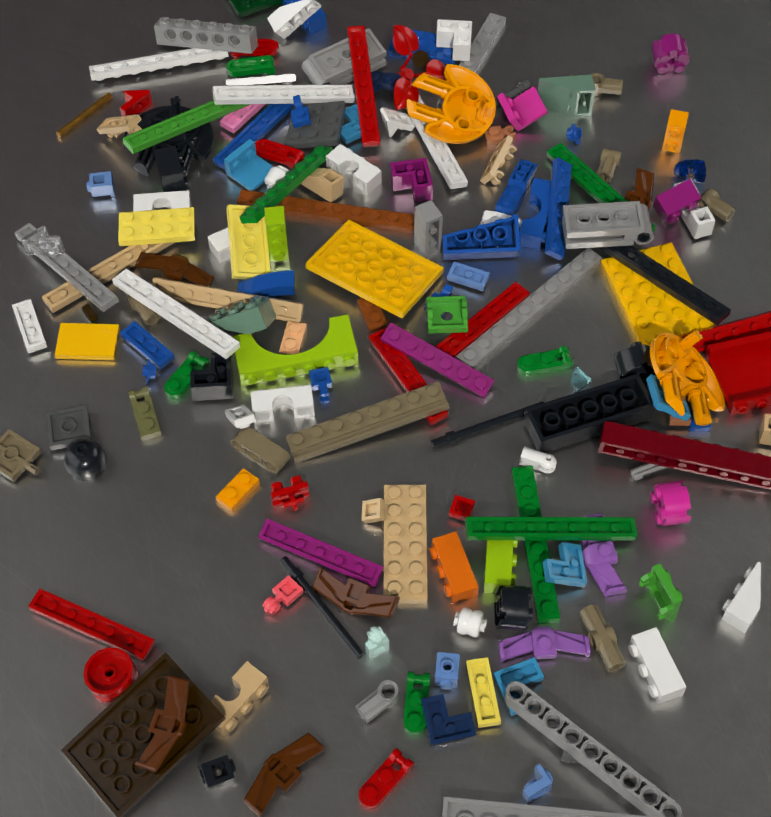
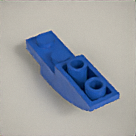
M520 159L509 177L507 187L496 203L495 211L510 216L515 211H518L532 182L538 164Z

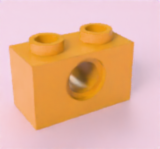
M670 110L662 150L680 153L689 112Z

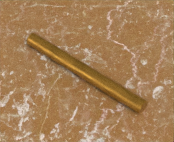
M106 93L56 132L59 138L64 136L113 98L112 94Z

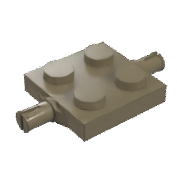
M8 429L0 437V474L12 482H15L26 470L37 476L41 469L32 463L41 454L40 448Z

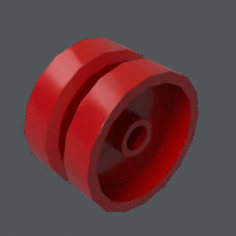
M107 647L97 651L89 658L85 664L83 676L85 684L97 700L108 706L140 674L134 662L125 651L119 648Z

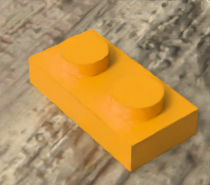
M243 468L216 496V501L233 512L260 484L259 479Z

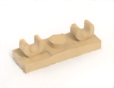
M139 114L106 118L96 130L99 134H107L109 138L113 136L117 138L120 134L127 131L131 135L142 130L137 125L142 119Z
M506 136L498 143L480 179L484 185L489 180L495 186L501 182L499 179L504 176V173L498 170V168L500 169L504 165L505 159L510 160L513 158L512 154L517 150L515 146L510 145L513 140L511 136Z

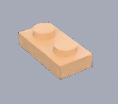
M287 321L279 354L290 355L301 352L307 324Z

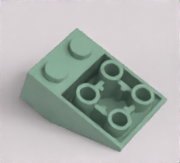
M592 74L539 78L537 92L547 109L570 116L592 115L595 96Z
M259 295L251 298L250 302L244 303L240 301L233 304L232 308L226 309V307H221L215 310V313L209 316L208 322L222 330L251 334L267 329L275 320L276 315L269 297L262 298Z

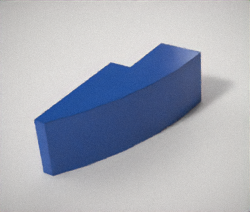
M294 270L271 272L246 279L238 283L237 292L276 298V295H295Z

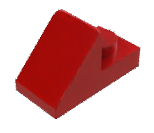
M149 90L124 91L126 103L120 107L121 115H137L153 104L151 92Z

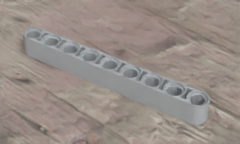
M518 681L508 684L505 693V703L510 709L561 749L567 751L575 760L648 817H666L663 811L668 810L674 814V817H681L682 810L676 801L535 692ZM517 692L521 697L513 698L510 694ZM533 706L537 707L540 711L533 713L528 708ZM554 721L558 726L555 728L550 727L547 722ZM572 735L577 741L570 742L566 739V736ZM592 750L596 756L589 757L585 754V751ZM604 766H613L615 768V772H608L604 768ZM630 780L634 783L635 787H627L623 781ZM650 795L655 802L648 803L644 800L643 796Z

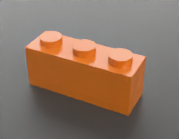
M457 531L432 538V547L429 548L432 560L436 559L438 566H436L439 578L444 579L445 585L443 587L446 597H450L453 604L478 597L479 587Z

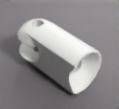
M524 446L519 465L533 466L535 470L552 473L556 469L557 460L551 454Z

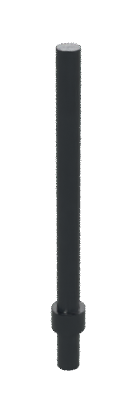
M544 402L524 407L456 432L452 430L445 433L442 437L431 440V445L435 448L446 443L449 445L456 443L458 439L523 417L526 408Z
M287 556L281 558L280 562L289 572L288 575L304 589L305 594L356 658L360 659L365 653L305 580L304 574L299 567H295Z

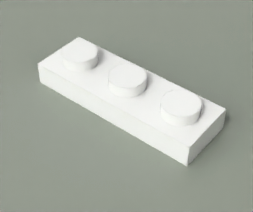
M31 299L13 304L12 307L28 353L47 348Z

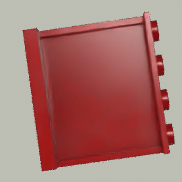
M771 331L707 345L704 358L716 376L730 415L744 414L750 410H762L771 406Z

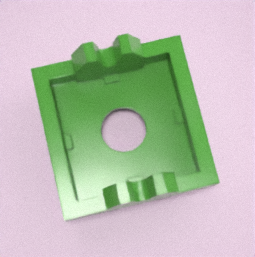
M466 296L426 297L428 334L468 332ZM449 312L453 317L451 320L446 321L441 318V315Z
M660 563L653 566L651 572L640 577L639 585L641 588L647 587L660 608L659 614H657L659 620L666 619L667 622L676 619L683 597L680 590L675 588L671 582L672 579L668 570H664Z

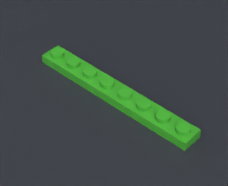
M213 100L123 137V144L132 154H135L251 104L215 105Z

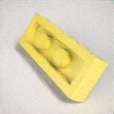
M488 657L466 660V669L478 728L501 725Z

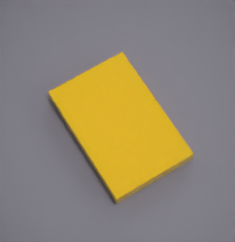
M61 323L55 358L115 360L120 331L119 324Z

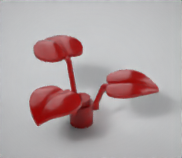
M403 25L393 26L394 48L402 56L409 54L404 64L400 66L401 70L395 73L401 76L394 86L395 108L400 110L407 108V99L416 102L419 100L418 89L412 86L414 78L426 73L446 80L444 75L446 66L440 60L433 59L426 65L427 72L414 74L411 69L406 68V65L413 56L412 51H416L419 48V40L415 32Z

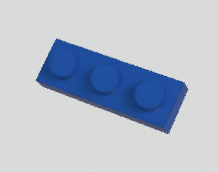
M135 321L120 332L121 337L146 359H150L151 363L156 364L159 370L175 359L174 354Z

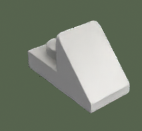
M384 107L380 109L383 126L390 138L398 128L412 131L415 128L408 114Z

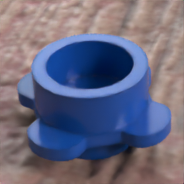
M572 124L566 131L567 140L579 145L582 138V128Z
M147 359V365L142 367V377H146V383L149 382V379H155L156 364L150 363V359Z

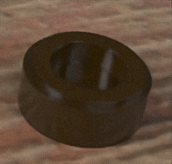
M423 50L416 51L412 56L413 64L420 69L425 68L430 61L429 55Z
M88 303L81 307L91 323L98 320V317Z

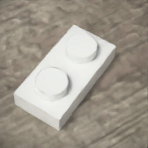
M244 404L225 410L226 418L236 428H247L251 425L250 423L256 422L254 414Z

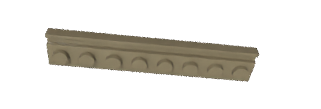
M438 381L286 435L285 438L294 462L297 464L450 408Z

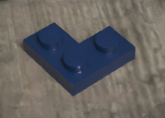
M373 71L371 76L374 94L378 89L393 90L396 81L401 78L400 74Z
M444 694L420 699L430 745L476 735L471 712L448 716Z

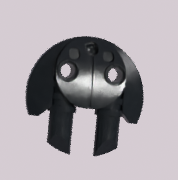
M175 96V98L170 99L171 106L157 107L139 115L142 120L137 125L143 130L189 111L191 108L183 107L179 96ZM210 122L139 151L134 169L149 177L155 161L154 149L176 145L177 153L181 152L183 163L180 164L185 166L187 173L190 163L194 158L197 161H204L213 149L214 133ZM128 131L125 132L124 137L129 135Z

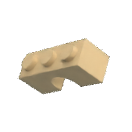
M248 661L232 677L234 687L240 691L239 696L232 701H225L218 695H215L211 700L214 706L226 718L215 729L222 736L227 732L233 731L240 717L243 714H248L258 697L262 698L269 689L268 677Z

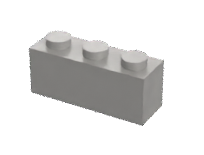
M432 200L419 204L414 210V244L426 259L442 251L443 215Z

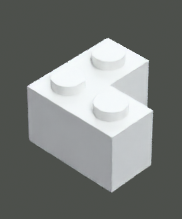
M438 19L436 47L453 48L452 60L470 61L472 21Z

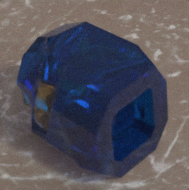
M698 159L678 162L674 167V175L685 181L692 179L693 182L703 183L706 179L705 162Z

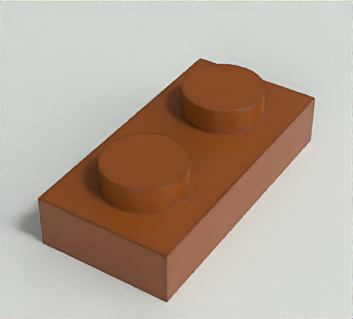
M363 298L357 299L358 307L369 333L388 327L381 307Z

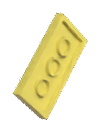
M229 204L226 207L232 279H249L271 273L265 216L258 223L242 224L240 216L250 206Z
M194 207L119 213V246L195 241Z

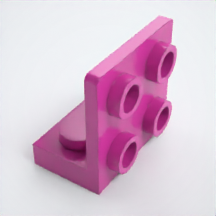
M534 86L514 99L511 97L507 98L503 92L497 96L509 122L517 132L548 113Z

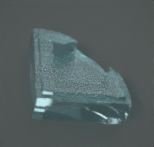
M577 367L573 371L571 378L573 391L575 393L580 392L591 384L592 379Z

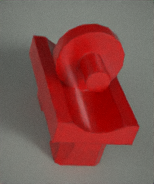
M298 475L290 479L291 486L286 488L283 487L282 482L272 483V492L270 493L273 507L283 505V508L291 506L293 512L298 511L297 504L303 503L304 498L310 497L307 481L304 482L301 476Z

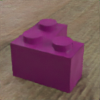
M426 158L390 163V179L393 191L411 189L414 203L433 200V183Z
M688 179L656 196L653 207L663 225L666 223L673 224L679 220L682 211L686 209L691 211L698 207L701 197L691 179Z

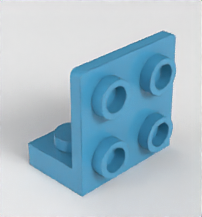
M251 139L247 140L224 159L226 174L249 191H254L262 185L264 178L273 167L256 155L255 142Z

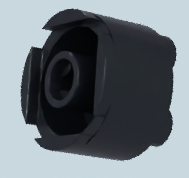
M634 342L629 348L614 354V362L620 379L639 374L644 385H646V378L650 374L656 375L650 359V346L642 345L641 342Z
M498 585L495 595L499 596L497 602H494L496 629L527 630L528 621L532 622L533 609L529 608V601L532 598L531 587Z

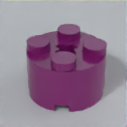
M672 33L661 36L662 39L658 42L655 40L651 48L657 72L660 74H664L667 71L683 72L690 60L686 39H683L679 34Z

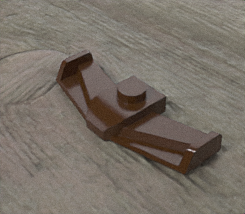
M637 168L634 192L627 190L624 199L628 202L640 201V204L646 205L649 211L653 203L652 194L655 173Z
M141 252L136 261L137 269L162 270L163 277L175 281H182L184 277L194 284L211 287L214 276L191 264L188 258L178 254L163 256Z
M319 567L312 585L313 589L341 608V611L351 615L361 614L390 618L394 615L400 597L369 594L371 586L351 578L348 579L345 585L322 567Z
M169 674L167 675L164 710L156 708L148 729L150 733L155 735L140 759L135 763V766L152 772H157L176 740L183 736L187 726L185 715L189 680Z
M308 732L279 752L272 754L264 762V766L243 799L246 806L257 817H262L278 787L287 793L302 777V773L296 768L324 752L326 747Z

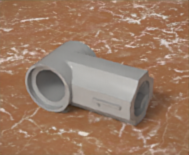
M391 680L381 682L377 690L355 706L364 721L369 723L385 709L393 707L398 703L399 690L397 684ZM387 690L395 692L391 697H385L383 693Z

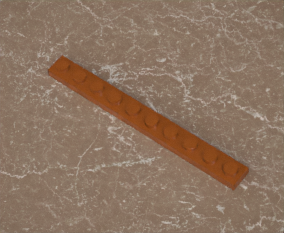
M241 189L237 205L252 206L265 193ZM286 196L276 205L284 206V214L288 216L343 224L349 219L363 227L414 234V214Z

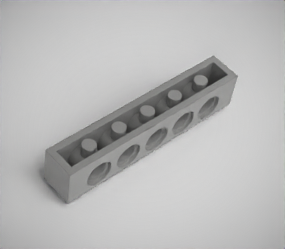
M162 17L154 25L157 45L252 54L258 46L256 27L247 24L233 25L232 23L222 24L215 21L201 22L200 20L190 21L183 18L169 19V17Z

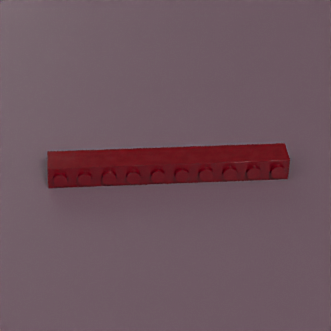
M605 421L602 427L598 453L771 490L770 456L743 451L739 448H728L720 444L705 443L697 439L682 438L678 435L663 434L655 430L640 429L637 426H626L613 421Z

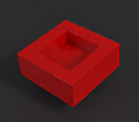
M455 495L449 510V516L465 521L466 517H471L476 501Z

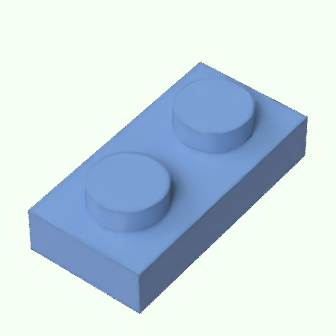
M454 261L447 275V280L483 291L489 280L490 273Z

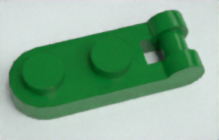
M271 55L235 59L226 64L227 73L232 77L263 73L273 75L276 72L274 58Z
M561 346L556 350L521 356L517 362V370L521 375L531 376L568 369L574 365V362L569 356V347Z
M192 350L183 364L165 383L164 390L166 396L170 399L181 398L190 388V371L206 370L210 364V359L201 357L198 352Z
M408 671L403 724L405 731L409 735H420L426 729L420 699L429 697L431 673L420 675ZM414 683L423 684L422 689H413Z

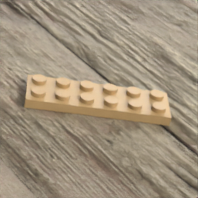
M384 485V595L400 597L398 604H427L426 485Z

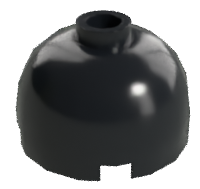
M79 439L67 448L64 455L66 470L76 480H93L100 472L102 474L107 466L106 454L101 445L94 440Z

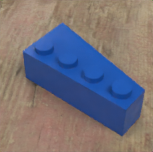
M518 214L506 219H498L485 225H477L471 229L449 233L442 237L443 260L519 257L520 254Z

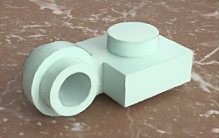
M371 627L370 631L367 632L369 639L365 642V652L369 659L389 650V639L383 633L381 627Z

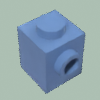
M437 652L435 686L445 690L457 688L460 654Z

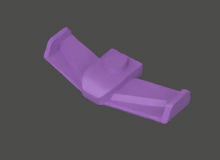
M603 513L588 515L586 517H603ZM582 540L584 565L590 571L604 596L608 597L627 593L626 586L623 585L611 565L618 562L613 542Z
M548 626L535 627L533 631L498 641L500 662L533 652V656L536 659L556 658L557 651L585 655V657H589L591 653L588 636L555 631Z

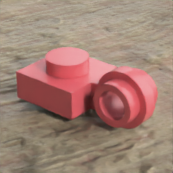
M288 575L272 589V593L276 597L270 596L264 601V611L267 614H276L281 608L279 604L281 601L288 607L303 594L304 589Z

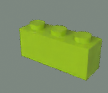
M284 206L264 207L270 262L289 260Z
M487 540L484 592L496 593L498 585H515L516 574L512 573V567H516L517 554H513V547L517 548L518 540Z

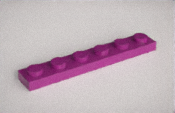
M391 322L381 337V341L483 399H485L494 384V380Z
M267 518L258 536L262 541L376 588L384 570L383 566Z

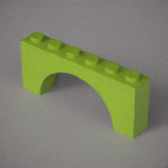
M348 314L329 318V330L324 339L312 349L298 354L284 355L267 351L256 343L252 334L232 336V338L240 342V348L235 352L241 386L309 374V370L328 367L329 370L337 367L358 364V350Z

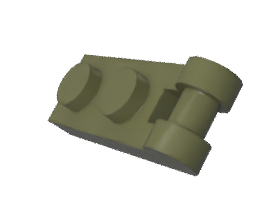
M148 386L141 387V390L128 391L142 441L162 435ZM142 397L145 398V400L140 401V402H137V400H136V399L142 398Z

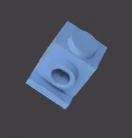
M111 171L89 173V181H86L87 191L91 192L92 197L107 195L115 197L114 180Z

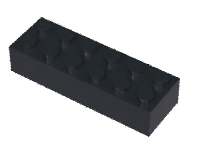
M635 374L526 408L523 422L536 449L547 453L600 436L605 421H613L631 426L653 418L655 407L639 374Z

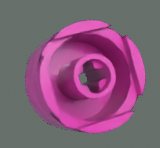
M682 480L656 484L654 491L650 492L651 504H655L656 512H654L656 525L670 526L690 522L691 515L687 516V510L691 509L690 497L687 487L681 486L683 484Z

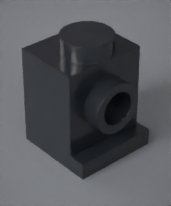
M228 755L197 766L204 789L235 778L236 767L233 760L228 758ZM215 767L220 768V776L214 775L213 769Z

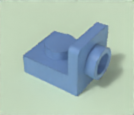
M540 764L536 765L534 770L538 781L536 779L529 781L523 789L522 798L527 805L550 792L552 788V775L547 768L543 769Z

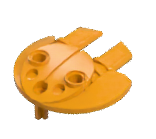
M447 64L444 71L446 80L426 73L416 78L412 86L441 96L440 98L444 99L441 108L437 107V109L410 99L406 100L408 116L428 123L424 130V133L445 143L462 144L478 139L490 128L496 112L495 98L488 84L478 74L462 66Z
M698 330L693 331L684 339L672 333L659 334L650 344V359L660 385L663 387L665 401L680 416H683L685 410L682 397H688L695 424L708 426L712 423L710 410L723 411L725 409V401L712 368L693 347L694 344L703 339L702 335L699 334Z

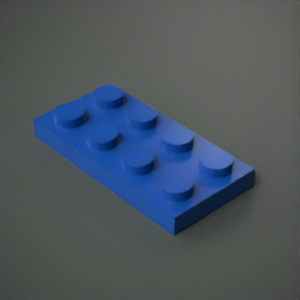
M413 30L419 40V48L416 51H425L429 55L430 60L437 59L444 65H455L456 60H452L453 48L436 47L437 33ZM392 36L388 48V56L407 59L409 54L402 56L395 50Z

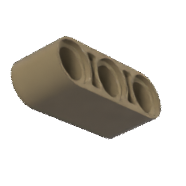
M250 427L241 429L231 440V444L236 450L274 474H277L290 460V455L285 449Z

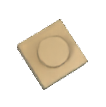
M377 498L362 501V522L367 524L384 521L385 500Z

